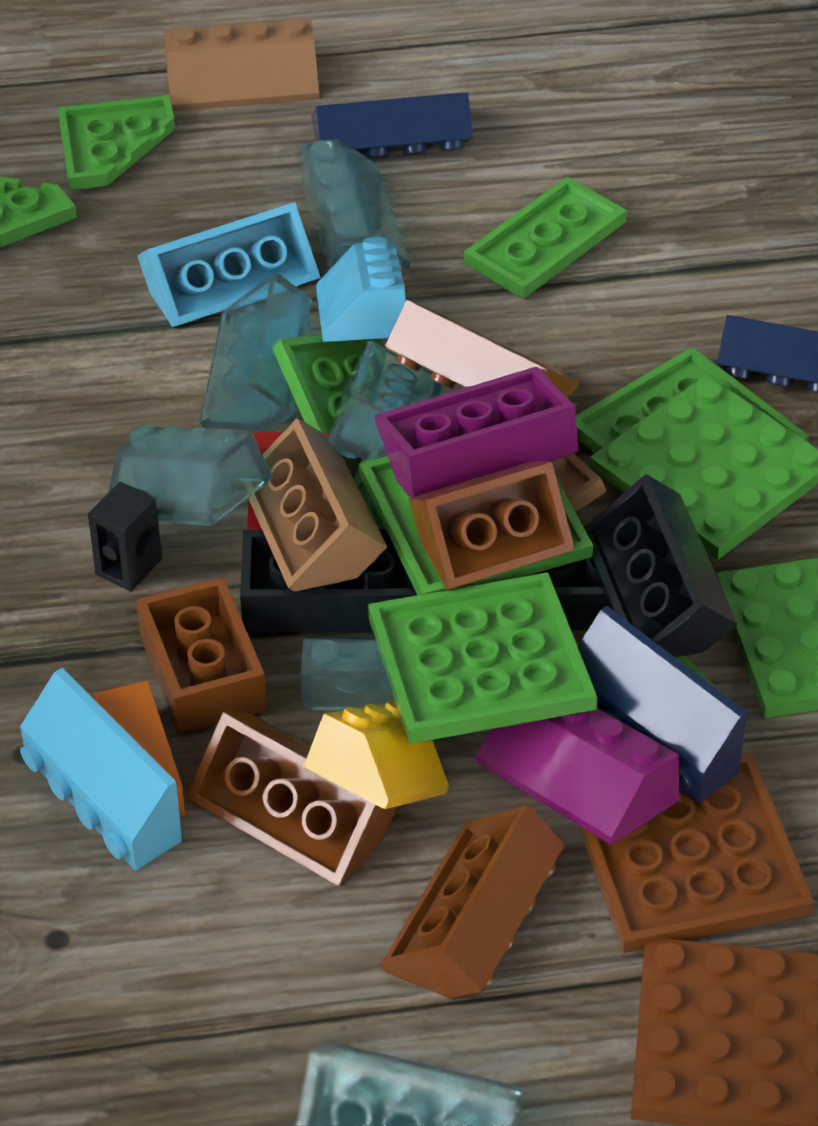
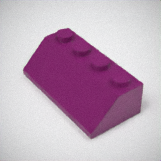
M537 366L374 415L375 423L395 478L410 498L527 462H553L559 460L562 456L578 452L575 405Z
M598 708L597 710L490 729L476 754L477 764L611 845L679 801V754Z

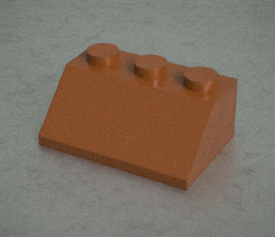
M549 461L527 462L409 498L420 542L446 589H452L575 550L553 464Z

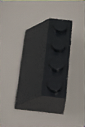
M645 474L584 527L593 544L592 557L614 611L675 658L705 652L738 625L680 493Z

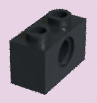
M119 481L88 513L95 574L132 592L162 560L156 498L148 492Z

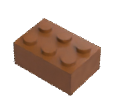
M224 577L136 599L140 637L178 734L218 724L223 712L255 714L267 710L265 674Z

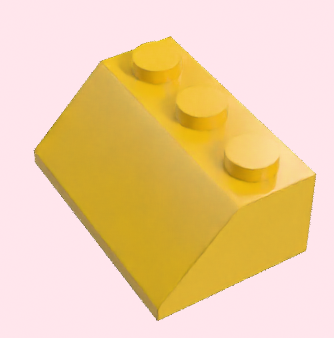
M387 700L385 704L375 705L368 703L365 707L361 708L345 707L342 711L324 713L304 764L305 768L384 809L445 795L449 788L433 740L408 744L396 702L393 700Z

